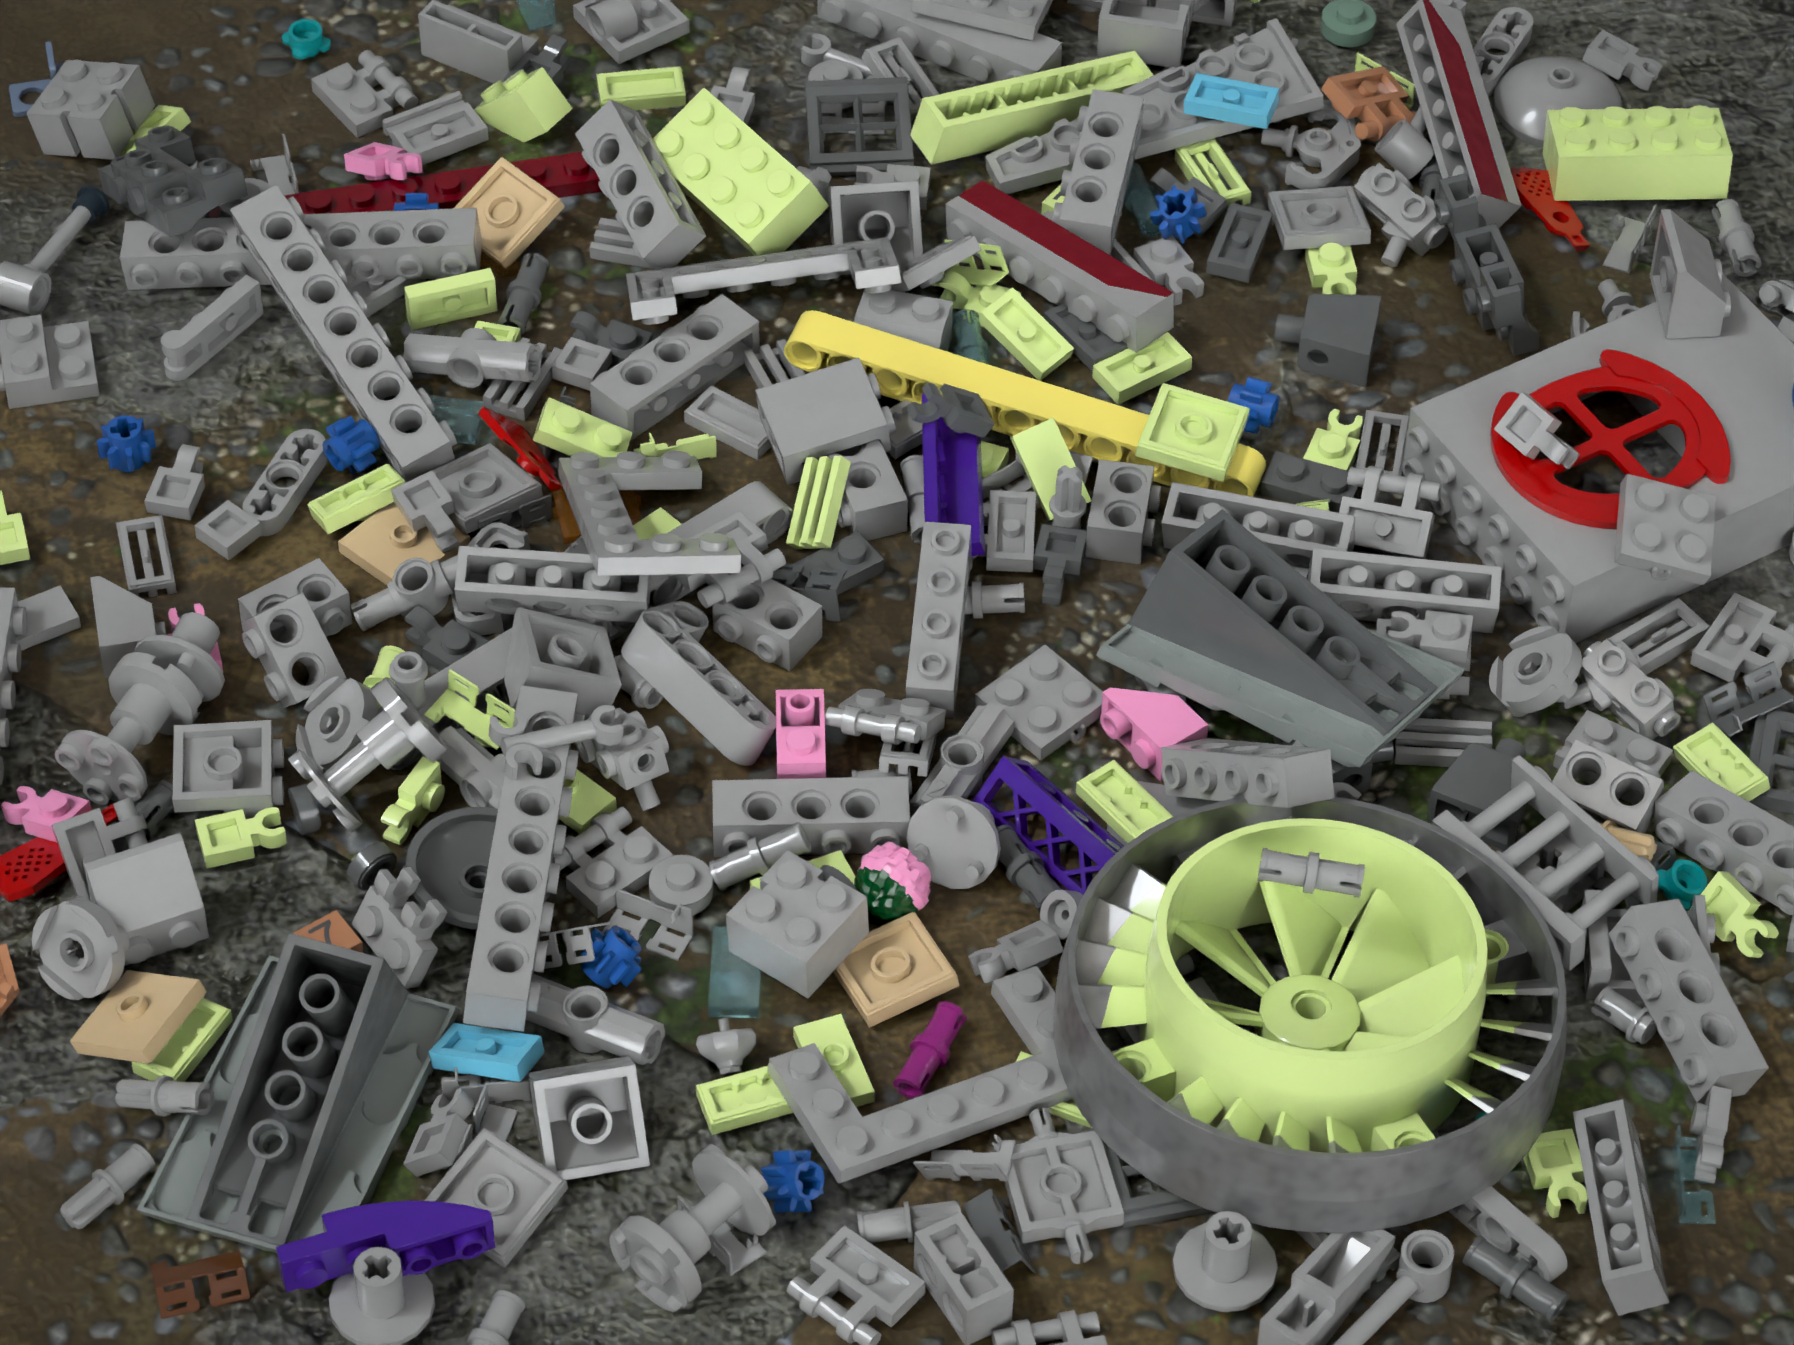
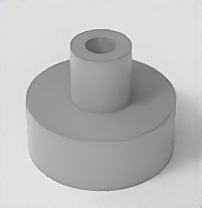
M1055 890L1049 893L1042 903L1040 920L1054 930L1060 940H1067L1078 904L1083 897L1077 891Z

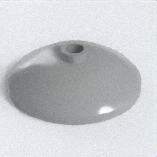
M1564 56L1536 57L1511 67L1497 83L1493 97L1494 110L1501 124L1516 137L1541 147L1544 145L1547 110H1561L1566 107H1577L1580 109L1622 107L1620 93L1610 78L1599 69L1584 61Z

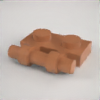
M1384 66L1328 77L1321 88L1338 113L1342 114L1346 119L1358 117L1361 120V123H1358L1355 127V134L1361 140L1379 141L1400 120L1405 119L1410 124L1417 112H1411L1404 105L1409 94Z

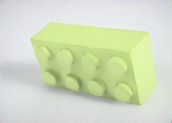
M705 88L653 138L680 189L754 256L784 252L829 207V204L808 178Z
M1698 105L1691 108L1652 106L1648 109H1624L1612 106L1605 109L1566 107L1561 110H1547L1543 157L1549 173L1554 201L1727 199L1733 154L1719 108Z

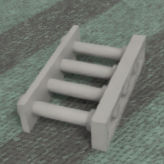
M1518 755L1512 760V790L1469 822H1460L1446 809L1432 820V825L1447 831L1491 859L1519 885L1545 919L1557 944L1562 964L1570 971L1584 960L1585 929L1631 893L1643 904L1657 902L1659 875L1646 858L1642 856L1637 857L1559 790L1542 768L1538 766L1533 767ZM1526 803L1530 804L1546 818L1545 821L1503 853L1500 851L1494 852L1480 839ZM1560 833H1563L1581 849L1538 883L1528 882L1515 870L1518 865ZM1596 863L1616 879L1573 914L1562 912L1550 901L1551 897Z

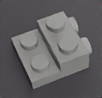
M41 314L0 320V360L2 361V364H0V392L6 391L9 409L100 396L88 321L43 327Z
M272 721L174 725L172 798L174 813L224 810V813L243 809L245 818L250 819L254 818L259 811L265 808L284 805L283 776H275V768H284L283 739H274Z

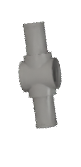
M458 555L443 562L437 559L429 563L422 558H412L401 563L394 572L393 580L387 583L388 588L350 604L361 630L366 631L376 624L399 614L406 616L416 606L426 609L433 616L442 611L447 604L449 595L455 592Z

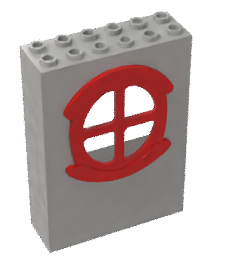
M1723 273L1721 286L1722 290H1728L1730 293L1731 312L1729 317L1723 318L1721 334L1718 337L1666 339L1658 306L1654 302L1410 408L1404 461L1402 463L1404 477H1408L1409 473L1424 475L1426 481L1442 484L1439 500H1428L1433 511L1437 515L1443 516L1455 530L1459 540L1463 544L1470 546L1482 560L1483 565L1502 567L1501 582L1509 590L1512 599L1517 604L1522 605L1536 620L1538 627H1556L1560 633H1567L1577 643L1701 586V584L1673 577L1659 581L1653 579L1649 571L1614 563L1620 493H1590L1563 485L1554 477V475L1568 470L1561 463L1558 465L1550 458L1539 459L1535 457L1533 460L1526 457L1494 430L1521 392L1530 395L1551 414L1564 409L1591 437L1589 441L1573 447L1580 456L1571 468L1599 455H1606L1625 475L1631 474L1716 496L1711 577L1706 583L1791 544L1794 533V407L1792 403L1794 344ZM1603 391H1619L1643 417L1618 428L1610 429L1605 427L1581 401ZM1657 430L1682 458L1668 475L1656 478L1650 475L1623 445ZM1658 569V574H1664V570Z

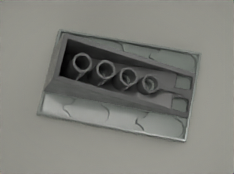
M1223 509L1170 550L1129 623L1103 643L1096 654L1097 657L1156 687L1163 684L1210 709L1225 710L1289 744L1292 740H1298L1307 747L1330 749L1332 760L1347 767L1359 768L1369 762L1388 742L1395 739L1399 732L1418 718L1437 698L1443 696L1465 671L1462 667L1366 629Z
M288 933L280 958L270 955L267 958L203 1081L211 1085L209 1089L214 1091V1103L211 1111L204 1116L186 1114L137 1211L141 1215L166 1223L180 1225L208 1233L214 1237L226 1238L254 1246L263 1251L277 1253V1246L324 1233L321 1214L370 1203L399 1135L409 1121L428 1076H431L434 1070L429 1051L450 1026L455 1023L460 1012L459 1009L454 1005L410 994L384 958Z

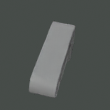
M674 601L644 610L621 649L623 658L729 760L744 766L756 763L776 729V717L699 643L708 627L709 621L707 616L695 605L684 601Z

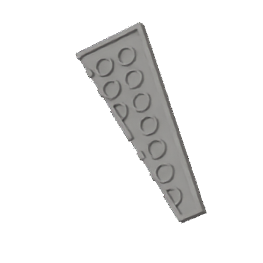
M1277 18L1267 21V28L1251 36H1248L1246 33L1235 36L1234 44L1220 51L1214 52L1210 48L1200 53L1197 61L1186 67H1170L1122 90V94L1144 97L1143 127L1135 159L1253 128L1242 124L1184 114V99L1196 73L1279 88V103L1270 123L1323 109L1322 92ZM1064 118L1053 123L1054 127L1051 131L1040 137L1035 135L1028 138L1026 136L986 155V170L995 187L1006 194L1062 180L1064 170L1072 171L1073 164L1069 163V152L1073 137L1080 138L1081 132L1077 131L1078 118L1071 122Z

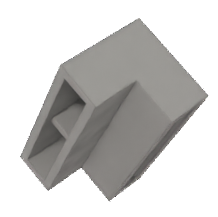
M432 0L418 14L422 55L494 84L499 80L504 83V77L526 52L538 56V40L454 6Z

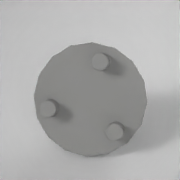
M185 613L180 617L171 636L162 634L147 636L137 643L134 652L148 653L156 656L152 664L158 665L165 670L169 664H172L185 673L198 689L202 702L213 700L222 691L225 678L221 667L210 655L219 638L220 631L215 622L199 613Z
M956 795L937 796L923 803L910 819L906 835L908 848L912 855L918 858L919 862L922 861L929 868L932 882L950 889H969L984 882L996 868L1001 851L998 830L995 827L993 815L983 804Z
M1232 1211L1219 1212L1213 1215L1207 1222L1189 1230L1177 1243L1172 1261L1175 1282L1185 1296L1203 1308L1220 1312L1245 1310L1261 1302L1273 1289L1278 1271L1275 1251L1264 1235L1254 1230L1246 1217Z
M375 1247L365 1250L355 1260L353 1266L354 1273L339 1276L333 1284L329 1296L331 1321L343 1337L356 1345H401L417 1337L430 1322L435 1307L432 1283L425 1273L402 1276L401 1260L395 1252L388 1248Z

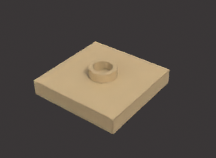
M501 157L453 209L477 208L482 237L481 252L507 270L564 209L565 205L560 198Z
M395 502L380 508L338 541L339 553L386 585L393 580L394 572L398 566L408 559L422 558L429 563L439 559L443 562L458 555L459 546L442 553L436 545L429 528L425 526L414 532ZM455 526L456 530L452 533L458 540L459 546H467L470 542V535L465 534Z
M915 912L870 931L833 971L869 1028L959 987L956 972Z
M127 970L72 1037L70 1043L78 1054L151 1064L202 1000L207 991L199 979Z

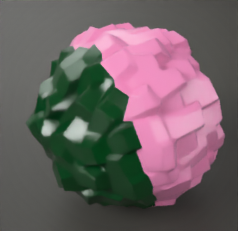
M887 842L882 846L877 845L868 854L862 856L861 867L857 870L854 886L858 892L867 896L868 912L876 920L892 922L912 912L917 913L929 902L928 895L931 892L929 884L932 876L930 875L929 868L922 861L919 862L918 858L913 856L910 850L904 847L901 848L892 842Z

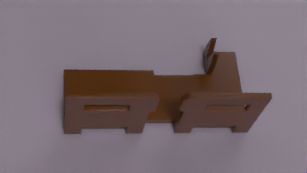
M240 1250L169 1268L167 1261L151 1264L150 1269L161 1319L200 1309L199 1299L195 1297L192 1279L208 1276L211 1291L209 1299L213 1307L249 1299L250 1294ZM237 1270L236 1275L216 1279V1274ZM184 1282L185 1287L164 1291L163 1289L165 1286ZM241 1290L240 1294L221 1297V1293ZM187 1302V1306L171 1310L167 1308L169 1305Z

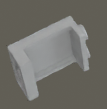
M860 358L755 390L760 420L787 485L801 481L802 463L805 462L806 457L817 459L880 439L885 452L891 451L889 434L896 432L895 423L889 407H880L878 399H881V392L875 374L873 372L866 374Z
M1585 890L1582 906L1602 890ZM1694 895L1692 907L1686 913L1718 973H1720L1719 954L1711 953L1710 943H1714L1715 915L1714 913L1706 912L1705 895ZM1611 909L1585 929V955L1582 962L1586 999L1595 1000L1605 987L1610 986L1630 1001H1643L1609 936V932L1629 909Z

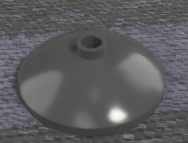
M467 807L443 813L426 823L416 833L410 843L406 856V867H411L421 879L413 895L424 908L429 900L437 899L447 911L443 920L447 923L468 929H477L498 809ZM554 855L552 858V863H555Z

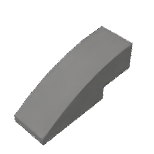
M1383 1229L1330 1233L1292 1274L1290 1289L1260 1320L1257 1345H1326L1378 1272L1395 1243V1236Z

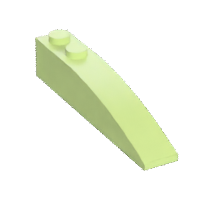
M1130 51L922 98L910 136L931 165L1001 149L1026 136L1028 138L1035 135L1040 137L1051 131L1054 127L1053 123L1064 118L1069 122L1077 119L1081 105H1089L1093 89L1122 93V90L1154 75L1137 52Z

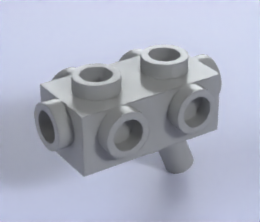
M1378 163L1362 173L1358 183L1354 186L1362 207L1384 225L1381 231L1390 240L1381 258L1384 264L1390 267H1397L1406 246L1422 257L1430 248L1438 247L1446 239L1449 229L1445 225L1439 224L1435 213L1434 201L1426 195L1422 197L1412 191V184L1398 170L1392 172Z
M1608 639L1603 642L1597 641L1585 650L1582 655L1580 669L1582 684L1578 685L1577 691L1569 700L1562 702L1566 710L1592 700L1598 710L1603 711L1608 708L1630 730L1651 740L1655 739L1658 735L1664 737L1669 734L1681 719V716L1674 710V695L1660 679L1647 677L1641 671V665L1637 658L1628 649L1614 646Z
M621 708L615 709L614 722L604 725H623V739L620 743L608 746L597 743L594 739L581 741V743L575 742L583 761L585 763H592L606 779L611 778L625 790L634 788L641 808L644 811L660 804L651 779L669 772L665 753L669 751V745L661 728L656 725L648 729L645 720L637 710L628 714Z

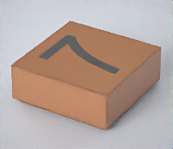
M337 910L293 932L295 935L364 953L362 941Z

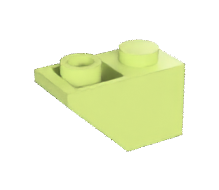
M541 67L529 74H526L522 69L504 83L501 80L495 82L481 93L480 96L484 101L474 111L484 123L522 142H526L546 133L573 108L544 68Z

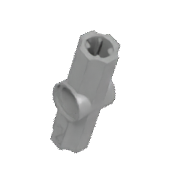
M469 328L463 332L461 337L409 333L404 342L403 359L411 372L448 375L452 381L460 386L475 388L482 383L484 378L535 383L541 373L542 353L538 344L497 341L495 337L483 329Z
M991 702L984 706L978 705L959 733L943 742L940 760L909 802V810L912 816L923 803L937 796L956 795L967 799L980 791L983 785V774L1014 731V720L1007 715L1003 707Z
M450 726L440 732L439 735L448 746V750L437 760L440 763V769L459 785L460 791L470 807L498 809L505 773L504 755L498 754L494 757L462 728L454 729Z
M533 975L532 981L541 982L537 1013L527 1012L526 1020L569 1036L571 1045L579 1052L596 1053L604 1050L620 1057L630 1056L633 1062L640 1065L652 1064L659 1055L661 1044L665 1037V1029L662 1023L608 1003V998L604 991L597 987L582 986L571 989L538 975Z

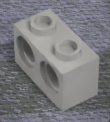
M1099 459L1087 524L1085 558L1141 564L1143 547H1152L1156 519H1149V512L1158 513L1161 486L1153 485L1154 466Z
M318 558L238 598L241 622L303 592L327 637L338 633L344 627L352 624L349 592ZM273 619L270 624V633L276 641L284 643L287 638L286 626L280 620Z
M769 579L762 584L754 582L739 590L738 596L726 604L719 601L712 605L714 632L718 633L724 640L735 642L757 654L762 660L774 663L789 672L822 638V605L773 579Z
M303 592L241 622L245 630L242 633L243 642L252 657H259L267 673L264 676L265 685L270 695L276 701L280 700L284 708L310 697L323 682L332 677L340 676L346 678ZM273 619L280 620L286 626L287 638L284 643L276 641L270 633V624ZM295 661L304 664L308 670L309 679L305 686L298 684L292 676V666Z
M1575 739L1552 783L1598 823L1603 824L1607 820L1615 821L1619 828L1645 834L1655 817V801L1665 793L1663 779H1660V774L1644 763L1634 762L1633 765L1617 759L1616 753L1601 743L1592 741L1587 745ZM1584 771H1594L1600 775L1599 779L1591 785H1581L1575 781L1577 776ZM1629 791H1637L1644 795L1641 802L1633 806L1620 803L1619 798Z
M961 1212L914 1233V1270L925 1281L926 1288L964 1345H970L991 1335L992 1330L1011 1326L1014 1289Z

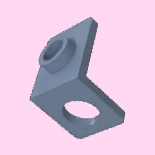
M51 41L45 42L51 79L17 83L9 86L14 117L27 116V112L33 104L21 102V97L29 92L42 93L64 64V62L55 63Z

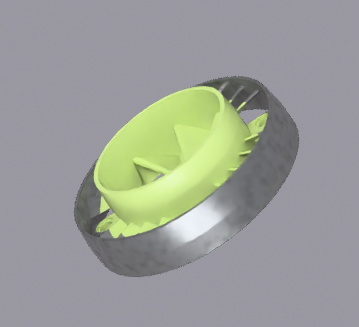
M1244 797L1225 800L1198 807L1169 818L1146 830L1126 844L1105 863L1090 882L1078 904L1060 959L1053 1013L1054 1045L1058 1065L1067 1089L1083 1117L1097 1135L1121 1159L1149 1180L1174 1195L1216 1213L1232 1211L1243 1215L1250 1223L1301 1232L1346 1233L1402 1226L1439 1215L1460 1206L1483 1190L1496 1184L1525 1157L1544 1130L1554 1106L1566 1049V983L1564 968L1557 944L1548 925L1528 895L1491 859L1447 831L1414 816L1390 808L1340 797L1291 808L1248 804ZM1267 848L1272 851L1308 856L1309 852L1320 853V859L1356 865L1364 864L1365 870L1360 897L1314 889L1313 894L1303 892V887L1264 880L1263 882L1258 881L1262 850ZM1272 923L1290 977H1285L1276 982L1237 929L1251 925ZM1348 931H1354L1332 979H1328ZM1193 948H1196L1261 996L1259 1012L1198 997L1185 982L1176 967V961ZM1492 994L1535 995L1543 1011L1546 1024L1482 1019L1486 996ZM1139 1024L1140 1042L1111 1052L1100 1038L1096 1029ZM1235 1024L1257 1026V1033L1255 1035ZM1480 1026L1549 1041L1545 1053L1536 1067L1476 1051ZM1474 1059L1525 1081L1504 1102L1469 1085ZM1463 1096L1488 1113L1471 1124L1442 1137L1435 1138L1432 1134V1131L1440 1126L1454 1111Z

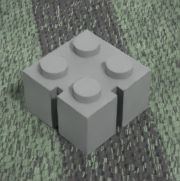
M1104 0L1098 24L1097 57L1104 58L1136 51L1145 64L1161 67H1180L1186 46V38H1188L1194 14L1195 0H1156V7H1148L1149 0Z
M66 60L27 112V116L43 154L77 157L81 150L85 158L113 160L120 156L134 135L132 129H139L155 107V103L139 65Z
M787 850L760 878L761 890L753 886L726 914L728 946L731 953L809 998L869 933L867 896L833 876H830L824 882L821 869Z

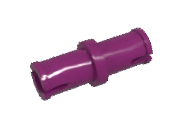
M945 1001L938 1003L924 1032L917 1034L910 1044L911 1054L901 1072L893 1081L894 1087H898L897 1091L904 1097L913 1099L924 1095L936 1070L946 1065L949 1060V1047L967 1019V1016L962 1014L963 1010L957 1005Z

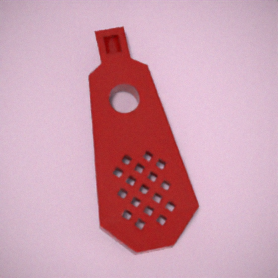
M1526 167L1510 168L1519 200L1524 207L1532 209L1544 222V226L1549 232L1565 236L1577 252L1585 251L1590 244L1580 233L1584 227L1568 201H1554L1548 170Z
M482 407L477 417L483 419L501 441L512 446L520 454L516 459L518 464L530 474L536 477L539 476L551 491L562 488L561 483L555 477L556 472L525 428L486 407Z
M113 804L101 811L106 826L118 820ZM36 837L1 855L0 895L8 902L35 894L67 870L58 843Z

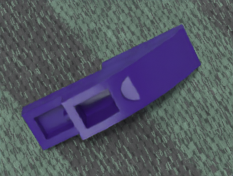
M395 1201L367 1204L321 1214L324 1233L277 1246L276 1251L280 1276L286 1292L299 1288H314L326 1280L354 1273L353 1266L356 1258L365 1250L375 1247L388 1248L398 1255L401 1260L402 1276L408 1274L419 1275L431 1270L434 1266L457 1259H472L481 1255L484 1251L494 1249L493 1218L489 1210L438 1201Z

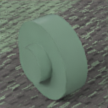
M1335 0L1327 4L1323 9L1321 33L1329 42L1335 45L1358 47L1368 43L1375 34L1376 13L1370 5L1363 1Z

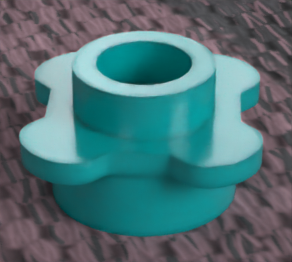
M312 19L295 21L290 25L288 31L282 35L283 44L290 46L292 56L296 59L313 57L319 51L325 52L331 48V40L323 36L321 24Z
M1678 859L1669 870L1660 869L1657 871L1659 875L1658 888L1663 889L1668 900L1679 899L1685 911L1690 908L1694 895H1700L1707 887L1705 872L1699 865L1689 860Z

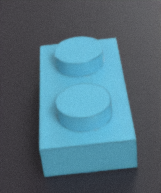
M1196 73L1184 99V114L1267 129L1279 103V88Z
M453 1023L429 1051V1056L433 1069L455 1072V1067H457L459 1074H472L498 1078L503 1081L521 1082L545 1051L542 1038L538 1035Z

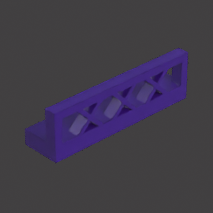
M922 393V404H924L928 400L925 394ZM942 417L933 422L922 423L925 522L971 525V557L985 554L981 437L967 432L957 433L945 424Z
M1003 756L973 799V802L983 804L990 810L998 827L1006 824L1012 826L1024 845L1030 851L1039 854L1044 861V868L1068 890L1077 891L1084 895L1090 882L1093 880L1092 874L1098 873L1105 863L1124 847L1122 843L1025 760ZM1005 782L1013 789L1014 810L1001 812L991 801ZM1026 802H1028L1032 807L1026 808ZM1040 813L1046 820L1047 839L1033 841L1028 836L1027 815ZM1010 818H1015L1016 825L1010 820ZM1058 830L1065 836L1059 837ZM1073 842L1079 850L1080 868L1066 870L1061 865L1059 845ZM1042 847H1048V853ZM1091 859L1098 865L1092 866ZM1081 876V882H1079L1075 877Z

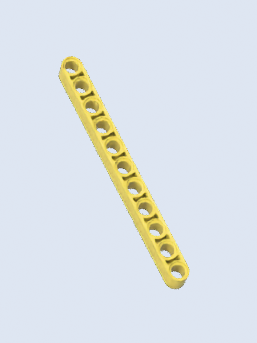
M811 310L804 312L784 347V354L787 360L793 366L808 372H814L860 358L866 374L872 372L875 374L881 395L902 402L908 401L922 404V393H924L922 388L926 382L933 383L939 386V388L945 383L980 395L994 423L991 430L1014 436L1054 417L1068 450L1088 455L1098 460L1154 466L1153 481L1170 487L1172 482L1254 497L1266 468V460L1261 453L1239 443L1224 482L1135 456L1136 449L1149 417L1147 414L820 311Z

